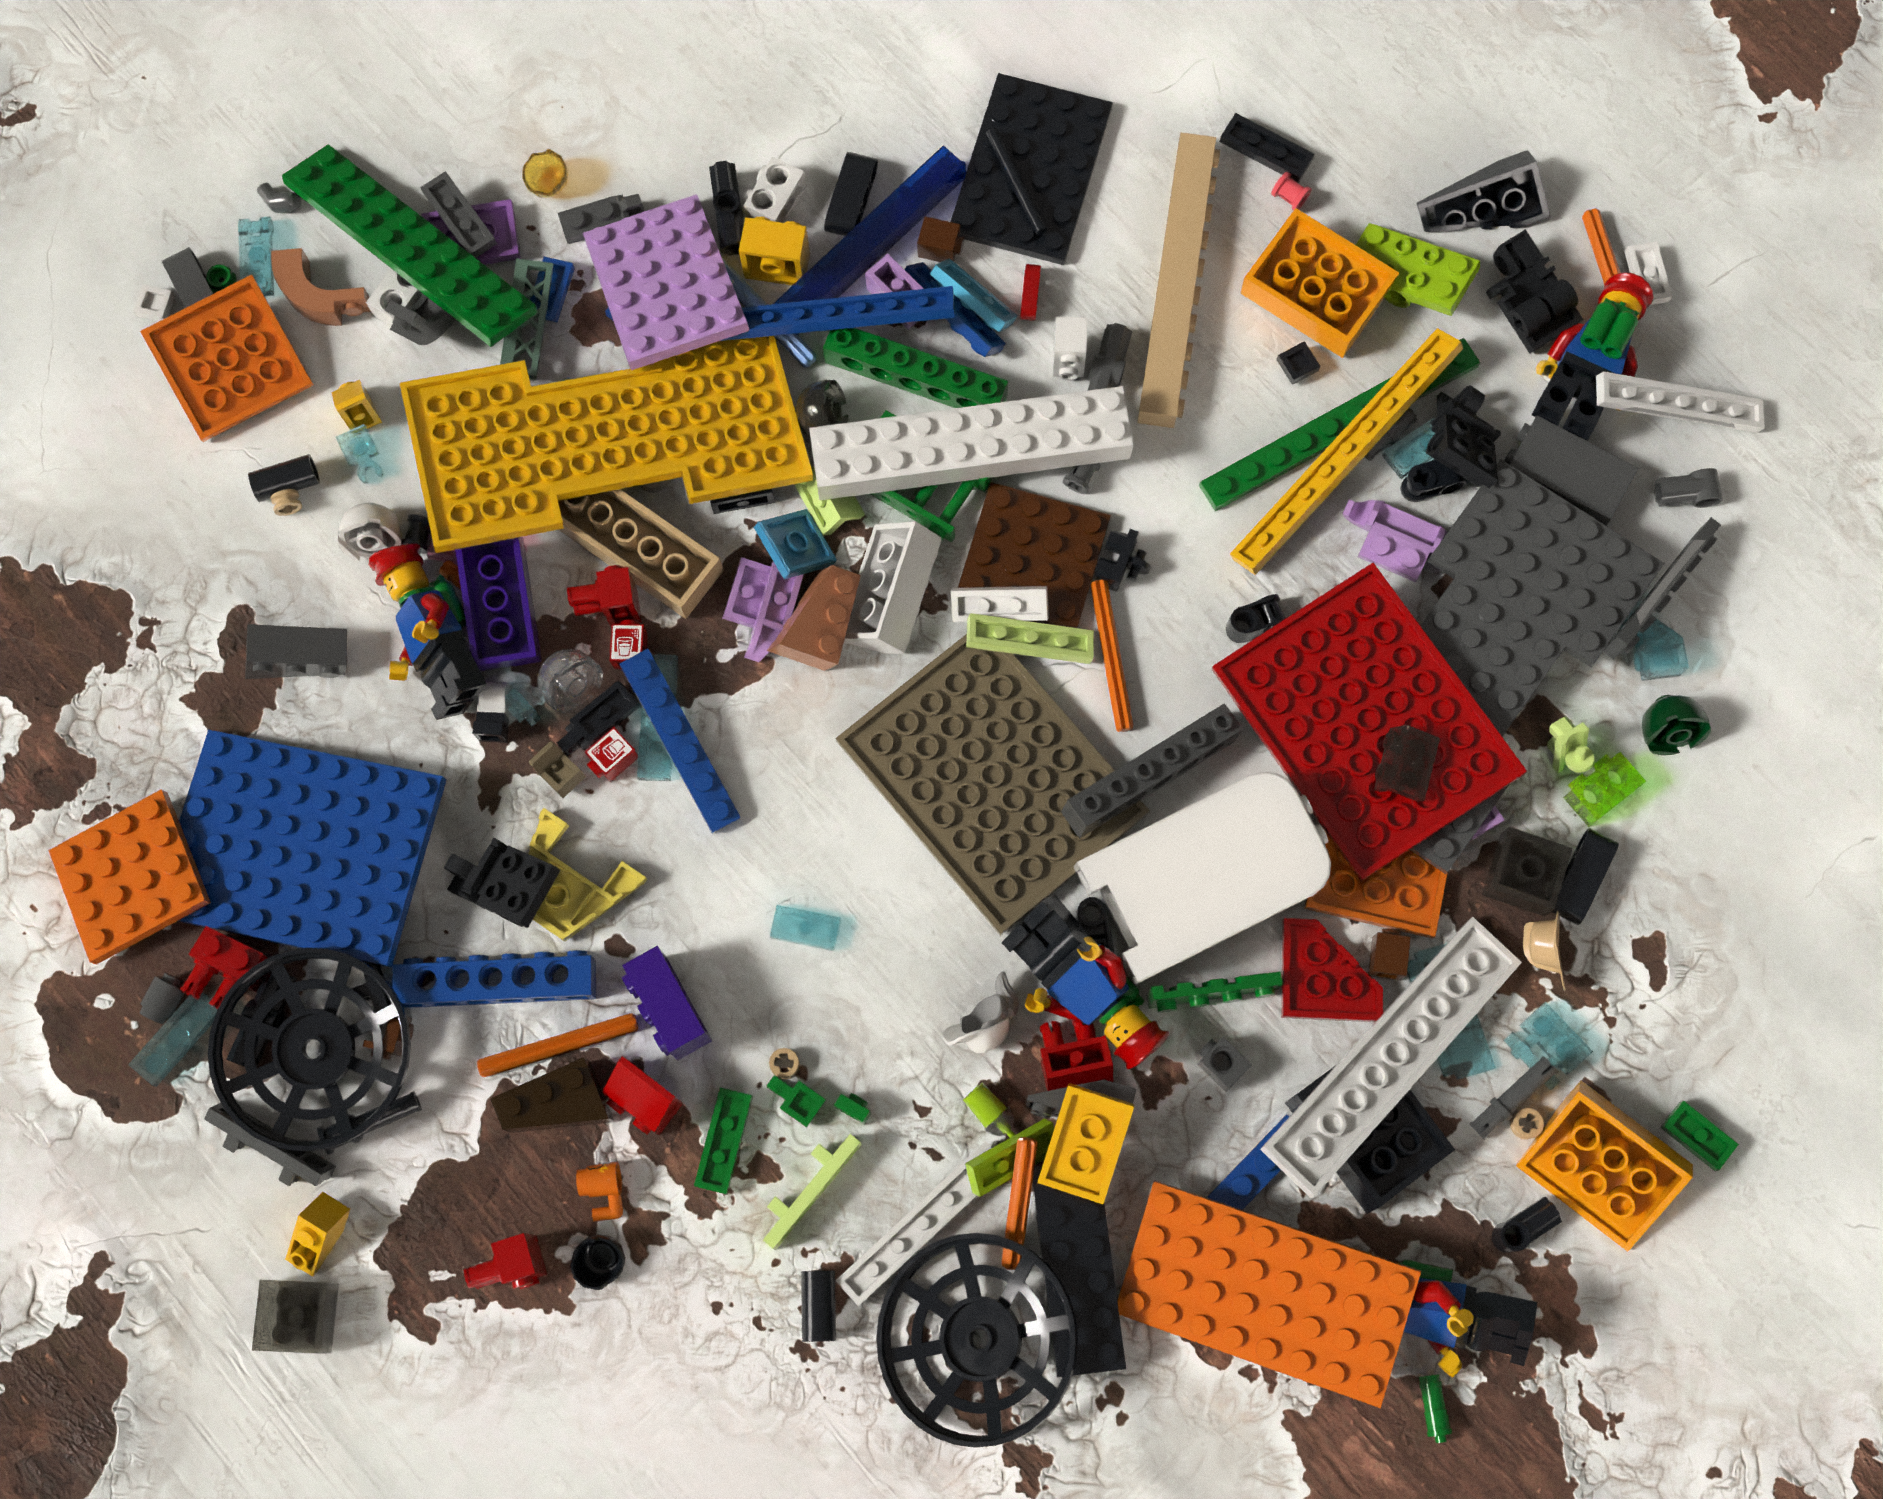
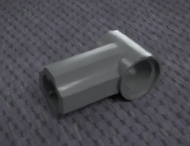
M1714 468L1696 470L1685 476L1657 478L1655 481L1654 496L1655 502L1658 503L1659 507L1693 504L1694 507L1705 508L1717 505L1723 500L1718 472Z

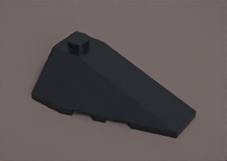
M1528 150L1498 160L1416 203L1425 232L1460 231L1463 228L1481 227V229H1492V227L1498 226L1521 228L1550 217L1537 161Z

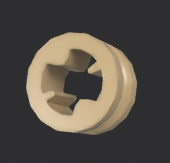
M285 489L274 493L270 498L272 504L275 505L274 513L279 516H286L300 511L302 503L300 500H297L299 492L295 489Z
M780 1048L770 1056L769 1066L776 1077L785 1080L797 1074L800 1062L794 1051L788 1048ZM782 1055H788L789 1061L794 1062L792 1069L788 1067L789 1071L785 1073L781 1072L779 1066H775L777 1059L782 1060L780 1058Z
M1532 1108L1517 1111L1510 1120L1512 1132L1520 1139L1528 1140L1537 1137L1544 1128L1542 1116ZM1528 1115L1532 1118L1530 1122L1534 1121L1535 1128L1529 1129L1526 1133L1522 1131L1524 1126H1519V1119H1524Z

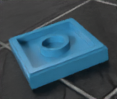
M807 509L758 521L754 526L756 533L784 580L834 565L837 561Z

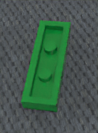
M719 1088L694 1187L728 1195L753 1100L752 1095Z

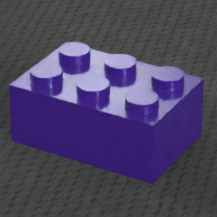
M658 945L622 965L626 975L621 978L630 994H633L635 999L640 998L642 1003L637 1005L645 1022L651 1028L655 1026L658 1032L653 1034V1037L662 1053L664 1052L666 1056L671 1054L678 1061L712 1042L668 958Z

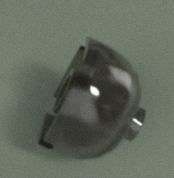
M836 380L814 382L804 388L797 399L796 407L794 408L798 423L808 438H810L809 428L849 423L848 414L842 417L841 405L847 403L843 390Z

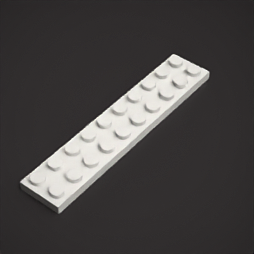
M1471 917L1260 1150L1310 1198L1316 1196L1522 962L1474 917Z

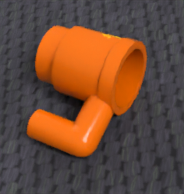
M618 1161L587 1166L586 1169H578L576 1172V1185L580 1197L608 1196L609 1206L592 1208L593 1222L622 1217V1176Z

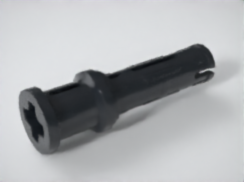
M415 1091L396 1099L387 1112L396 1108H400L399 1111L382 1117L368 1131L353 1140L324 1149L327 1155L333 1154L334 1149L352 1141L355 1144L360 1142L364 1134L391 1124L417 1111H422ZM379 1107L358 1116L348 1114L352 1127L354 1128L363 1123ZM336 1123L328 1127L323 1125L317 1127L319 1139L331 1138L339 1133Z

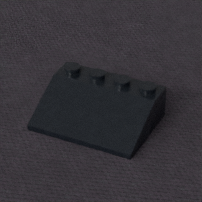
M1333 1068L1285 1102L1292 1113ZM1409 1090L1336 1173L1365 1213L1368 1214L1383 1206L1455 1151V1149L1412 1091Z

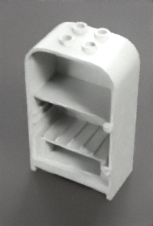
M1270 772L1250 775L1076 862L1074 869L1088 896L1098 891L1101 892L1129 950L1120 954L1119 957H1121L1123 965L1134 985L1315 895L1324 888L1331 871V860L1325 846L1329 842L1328 837L1320 824L1314 825L1309 815L1313 813V809L1305 795L1299 796L1297 790L1288 779L1277 773Z

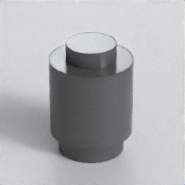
M166 972L162 977L155 975L140 1003L142 1008L139 1013L150 1020L164 1024L167 1018L172 1017L184 994L180 990L183 980Z

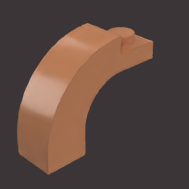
M302 248L271 251L272 271L276 283L292 307L305 318L324 325L342 326V314L358 316L363 312H371L366 304L369 295L364 287L324 290L311 284L310 261Z

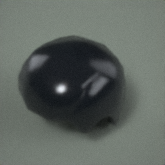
M595 1234L584 1239L576 1247L572 1255L570 1268L573 1278L582 1287L602 1290L621 1275L626 1257L622 1245L613 1237Z

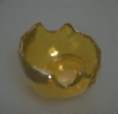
M546 149L544 152L532 153L528 161L523 166L522 179L529 192L540 198H549L558 195L567 185L568 169L561 155L551 149Z

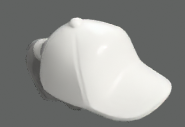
M1004 971L1000 972L996 978L995 995L980 1001L969 1015L963 1016L960 1019L959 1024L946 1028L943 1038L947 1045L964 1042L970 1050L977 1054H982L996 1049L1005 1040L1009 1030V1021L1017 1014L1019 1003Z

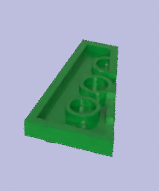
M1281 972L1239 976L1234 978L1235 982L1230 983L1228 979H1212L1203 982L1202 987L1197 988L1192 982L1178 983L1177 986L1170 987L1167 992H1164L1163 985L1152 986L1147 994L1149 1009L1157 1008L1158 1013L1175 1011L1177 1010V1005L1190 1003V1008L1210 1005L1209 1000L1222 998L1223 1003L1243 1000L1242 995L1255 993L1256 998L1275 995V990L1283 985Z

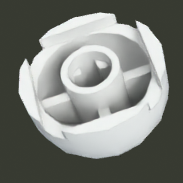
M376 503L358 504L350 508L340 521L338 527V546L344 554L352 559L360 561V556L368 558L382 549L401 545V523L395 513L385 506Z

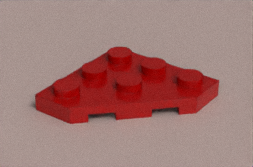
M1284 918L1282 920L1283 985L1281 1018L1376 1022L1383 1014V987L1361 968L1359 962L1341 944L1339 945L1317 919Z

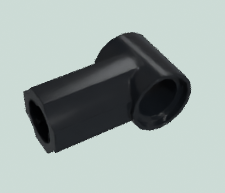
M1542 1197L1506 1222L1498 1224L1492 1231V1242L1499 1251L1504 1253L1524 1250L1529 1243L1562 1222L1560 1213L1547 1197ZM1508 1227L1512 1228L1517 1234V1242L1514 1246L1510 1245L1505 1238V1232Z

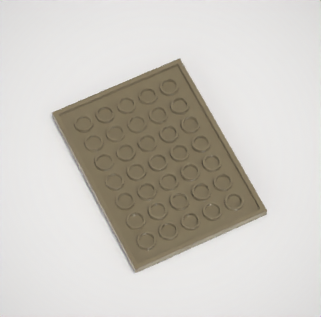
M966 634L835 739L1001 936L1077 874L1074 869L1077 861L1112 845L1150 813V810L1142 801H1139L1079 839L1061 813L1068 799L1115 770L1014 654L966 647Z

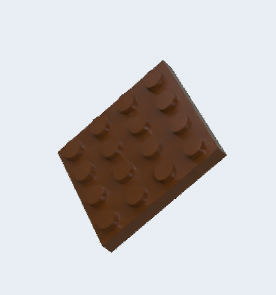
M990 482L958 588L1047 586L1048 620L1032 622L1078 628L1111 515Z

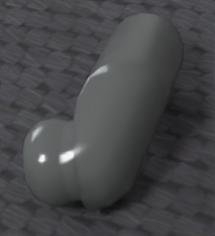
M263 183L257 188L259 196L270 210L275 213L291 212L301 206V198L295 192L276 193L269 183Z

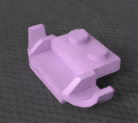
M1349 499L1343 511V516L1349 522L1369 531L1358 557L1413 582L1418 580L1427 558H1430L1448 533L1442 526L1431 524L1386 504L1385 501L1368 500L1354 502Z
M741 557L722 619L752 628L751 640L744 658L760 662L769 653L767 651L782 631L787 619L792 616L804 574L784 580L774 562L771 563V566H767Z

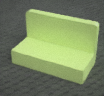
M814 466L811 467L813 481L794 484L823 536L831 535L845 521L861 519L865 515L855 496L819 501Z

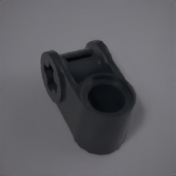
M1434 459L1412 467L1408 476L1401 483L1400 490L1403 497L1408 501L1420 502L1438 495L1452 493L1462 488L1466 482L1453 469H1449Z
M1272 594L1235 609L1226 624V634L1229 639L1236 643H1245L1255 639L1286 619L1278 603L1280 601L1279 595ZM1235 621H1245L1249 625V629L1243 630L1238 628Z
M1096 897L1084 899L1076 911V920L1085 929L1089 937H1092L1098 944L1103 945L1114 953L1113 939L1109 929L1105 904ZM1087 906H1094L1100 912V919L1095 922H1089L1083 917L1082 910Z

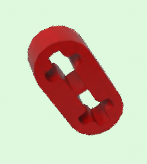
M1026 264L1021 320L1036 321L1041 265Z

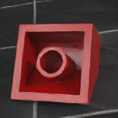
M623 1056L617 1062L602 1091L609 1097L606 1104L620 1115L625 1110L635 1117L632 1124L646 1135L651 1130L660 1135L683 1105L681 1100Z

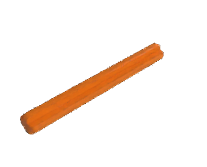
M1104 579L1096 580L1091 583V592L1115 726L1118 732H1127L1133 729L1134 724L1108 582Z
M629 1013L481 1058L477 1061V1068L480 1076L487 1077L629 1034L638 1030L637 1018L633 1013Z

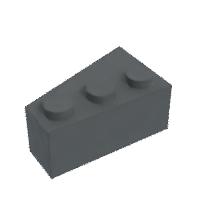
M247 625L245 679L302 676L336 678L339 675H345L347 666V629Z

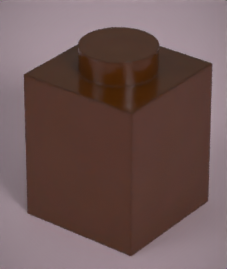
M925 216L917 241L918 257L937 262L950 258L954 262L956 254L961 255L965 237L960 236V224Z
M1386 928L1382 929V932H1377L1372 937L1368 975L1398 981L1404 979L1407 976L1411 937L1402 936V931Z

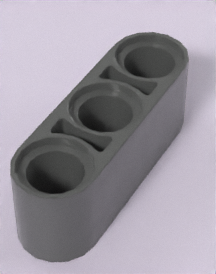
M190 247L162 260L163 266L185 308L214 294L208 285L206 274Z

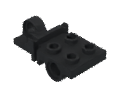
M1526 229L1502 243L1493 254L1494 263L1498 270L1508 277L1489 288L1486 294L1490 300L1499 294L1502 295L1497 304L1529 354L1558 337L1562 331L1584 320L1576 308L1578 305L1576 291L1568 281L1557 279L1553 273L1556 270L1554 265L1546 269L1544 265L1550 259L1548 256L1546 258L1543 257Z
M1471 385L1464 388L1454 399L1441 391L1436 396L1437 416L1431 422V425H1433L1431 431L1435 434L1427 445L1426 454L1449 469H1453L1455 473L1479 487L1483 484L1490 489L1498 481L1494 442L1501 436V431L1495 430L1492 425L1476 416L1484 402L1485 395Z
M496 838L492 839L491 844L487 847L477 866L455 854H451L444 866V869L455 875L447 888L449 892L477 904L483 909L494 912L520 927L524 926L526 928L530 926L560 872V869L554 865L507 846Z

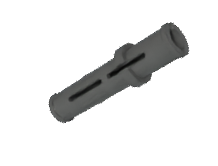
M1542 1056L1536 1064L1498 1099L1492 1098L1489 1101L1491 1105L1473 1122H1470L1469 1125L1485 1140L1505 1119L1509 1121L1513 1118L1511 1114L1559 1071L1551 1065L1547 1058Z

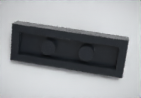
M1237 113L1234 114L1220 138V143L1282 175L1285 172H1289L1291 178L1297 183L1302 179L1315 155Z

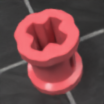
M1285 172L1273 187L1271 195L1281 197L1291 204L1292 210H1294L1295 208L1300 209L1312 189L1308 186L1304 188L1291 178L1289 172Z

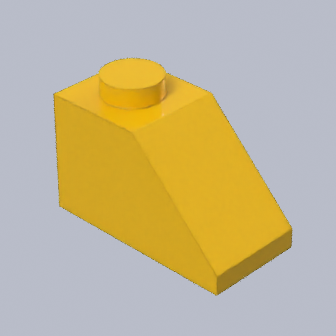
M360 380L344 383L339 389L331 392L337 412L353 435L382 423L368 391Z

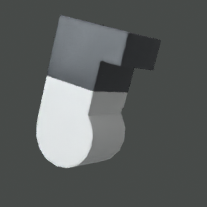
M485 681L486 686L479 693V705H477L476 721L473 723L472 734L479 742L508 743L510 685L508 682Z

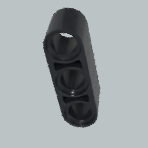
M847 152L826 214L824 224L826 232L853 239L856 237L878 167L877 158Z
M1588 828L1574 851L1550 901L1548 911L1554 914L1559 911L1560 917L1580 925L1608 871L1619 843Z

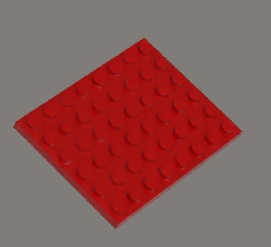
M1374 563L1369 564L1212 666L1213 673L1300 796L1305 795L1312 806L1314 816L1361 882L1527 773L1523 764Z

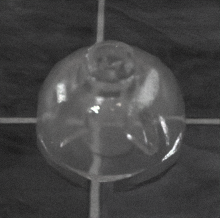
M563 649L553 653L544 661L538 672L537 685L542 698L555 711L561 710L564 714H570L580 710L594 698L589 694L594 690L595 685L600 688L603 671L601 666L584 652L576 649Z

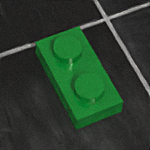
M1685 1101L1678 1103L1660 1127L1714 1171L1721 1169L1739 1145Z

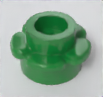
M214 265L206 274L208 285L214 293L237 282L236 274L224 265Z

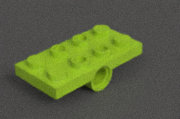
M1372 223L1367 225L1356 243V246L1399 272L1398 277L1384 297L1389 303L1399 308H1408L1412 302L1452 316L1480 269V260Z

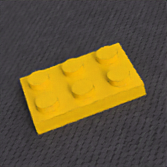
M1068 1083L1037 1183L1104 1204L1135 1104Z

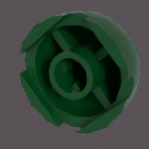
M1663 695L1659 697L1646 710L1642 719L1644 741L1649 750L1657 755L1678 754L1680 752L1677 747H1683L1687 744L1692 749L1702 743L1711 732L1709 718L1702 706L1694 699L1682 695Z

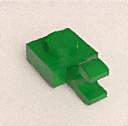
M774 1075L766 1085L768 1089L785 1100L780 1109L806 1128L826 1102L825 1098L801 1081H798L794 1088H792Z

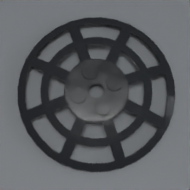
M323 948L295 949L271 956L253 966L235 982L223 998L215 1014L208 1044L209 1073L215 1093L225 1111L238 1126L251 1136L269 1145L298 1151H314L341 1145L368 1131L385 1115L395 1102L404 1084L410 1062L411 1040L409 1023L403 1005L394 989L379 972L362 960L346 953ZM306 959H329L339 962L333 981L308 979L293 983L284 965ZM351 968L362 971L375 981L387 995L391 1005L375 1013L360 994L346 986ZM271 971L280 989L261 1004L252 1019L234 1013L233 1010L237 1002L247 989L259 978ZM311 989L330 991L324 1010L306 1009L298 992ZM343 996L355 1003L366 1018L349 1026L344 1019L338 1016L337 1012ZM286 999L293 1015L288 1017L279 1028L263 1023L270 1011L278 1003ZM396 1017L400 1025L402 1040L401 1062L398 1073L381 1067L384 1043L380 1025ZM227 1025L246 1031L243 1054L247 1072L228 1081L224 1073L222 1055ZM369 1031L372 1032L374 1045L371 1063L355 1057L356 1047L354 1038ZM257 1036L273 1041V1062L257 1068L255 1056ZM316 1039L321 1043L322 1051L317 1058L311 1059L306 1053V1046L311 1040ZM349 1069L365 1075L366 1077L358 1089L347 1099L343 1100L337 1082L346 1075ZM280 1074L284 1080L293 1085L286 1103L273 1095L263 1080ZM375 1080L392 1086L388 1096L379 1108L363 1123L353 1128L347 1110L366 1095ZM253 1086L255 1092L266 1104L280 1112L272 1131L261 1127L252 1120L236 1102L232 1093ZM324 1088L330 1107L316 1110L299 1108L307 1089L317 1090ZM334 1116L340 1134L319 1140H295L284 1137L293 1118L318 1120Z
M982 1233L959 1234L936 1241L920 1250L895 1276L884 1297L878 1316L876 1335L878 1361L883 1379L892 1398L902 1412L916 1426L931 1436L953 1445L973 1448L989 1447L1007 1443L1033 1431L1051 1415L1061 1402L1071 1383L1078 1350L1077 1322L1071 1299L1061 1280L1049 1264L1034 1251L1017 1241L999 1235ZM969 1245H996L1012 1250L1021 1255L1022 1258L1014 1273L995 1266L974 1265ZM955 1248L960 1264L959 1269L942 1276L928 1291L910 1280L916 1271L930 1259L946 1250ZM1034 1265L1045 1274L1054 1286L1063 1304L1065 1315L1047 1318L1040 1299L1031 1287L1025 1283ZM977 1276H992L1004 1280L1008 1284L998 1300L981 1296ZM960 1279L964 1280L967 1293L966 1299L950 1307L937 1298L949 1285ZM1019 1291L1031 1304L1037 1321L1019 1324L1017 1317L1010 1309ZM902 1292L920 1303L912 1324V1345L891 1349L892 1319L897 1302ZM930 1309L943 1318V1322L940 1328L939 1340L923 1343L924 1323ZM979 1328L985 1330L989 1338L988 1344L983 1349L977 1348L973 1343V1334ZM1068 1329V1359L1063 1377L1056 1388L1042 1376L1050 1353V1332ZM1040 1335L1039 1355L1035 1367L1032 1368L1019 1357L1022 1338ZM942 1354L945 1362L952 1370L943 1386L932 1374L926 1361L927 1356ZM914 1359L922 1380L930 1391L936 1395L924 1412L915 1406L905 1392L897 1376L895 1362ZM1011 1369L1022 1377L1025 1383L1011 1395L999 1400L996 1379ZM964 1379L982 1382L985 1403L967 1401L954 1394ZM1033 1388L1049 1400L1044 1408L1029 1421L1012 1430L1002 1432L1000 1411L1020 1402ZM947 1404L964 1412L986 1413L988 1435L976 1436L958 1433L944 1428L936 1423L935 1420Z

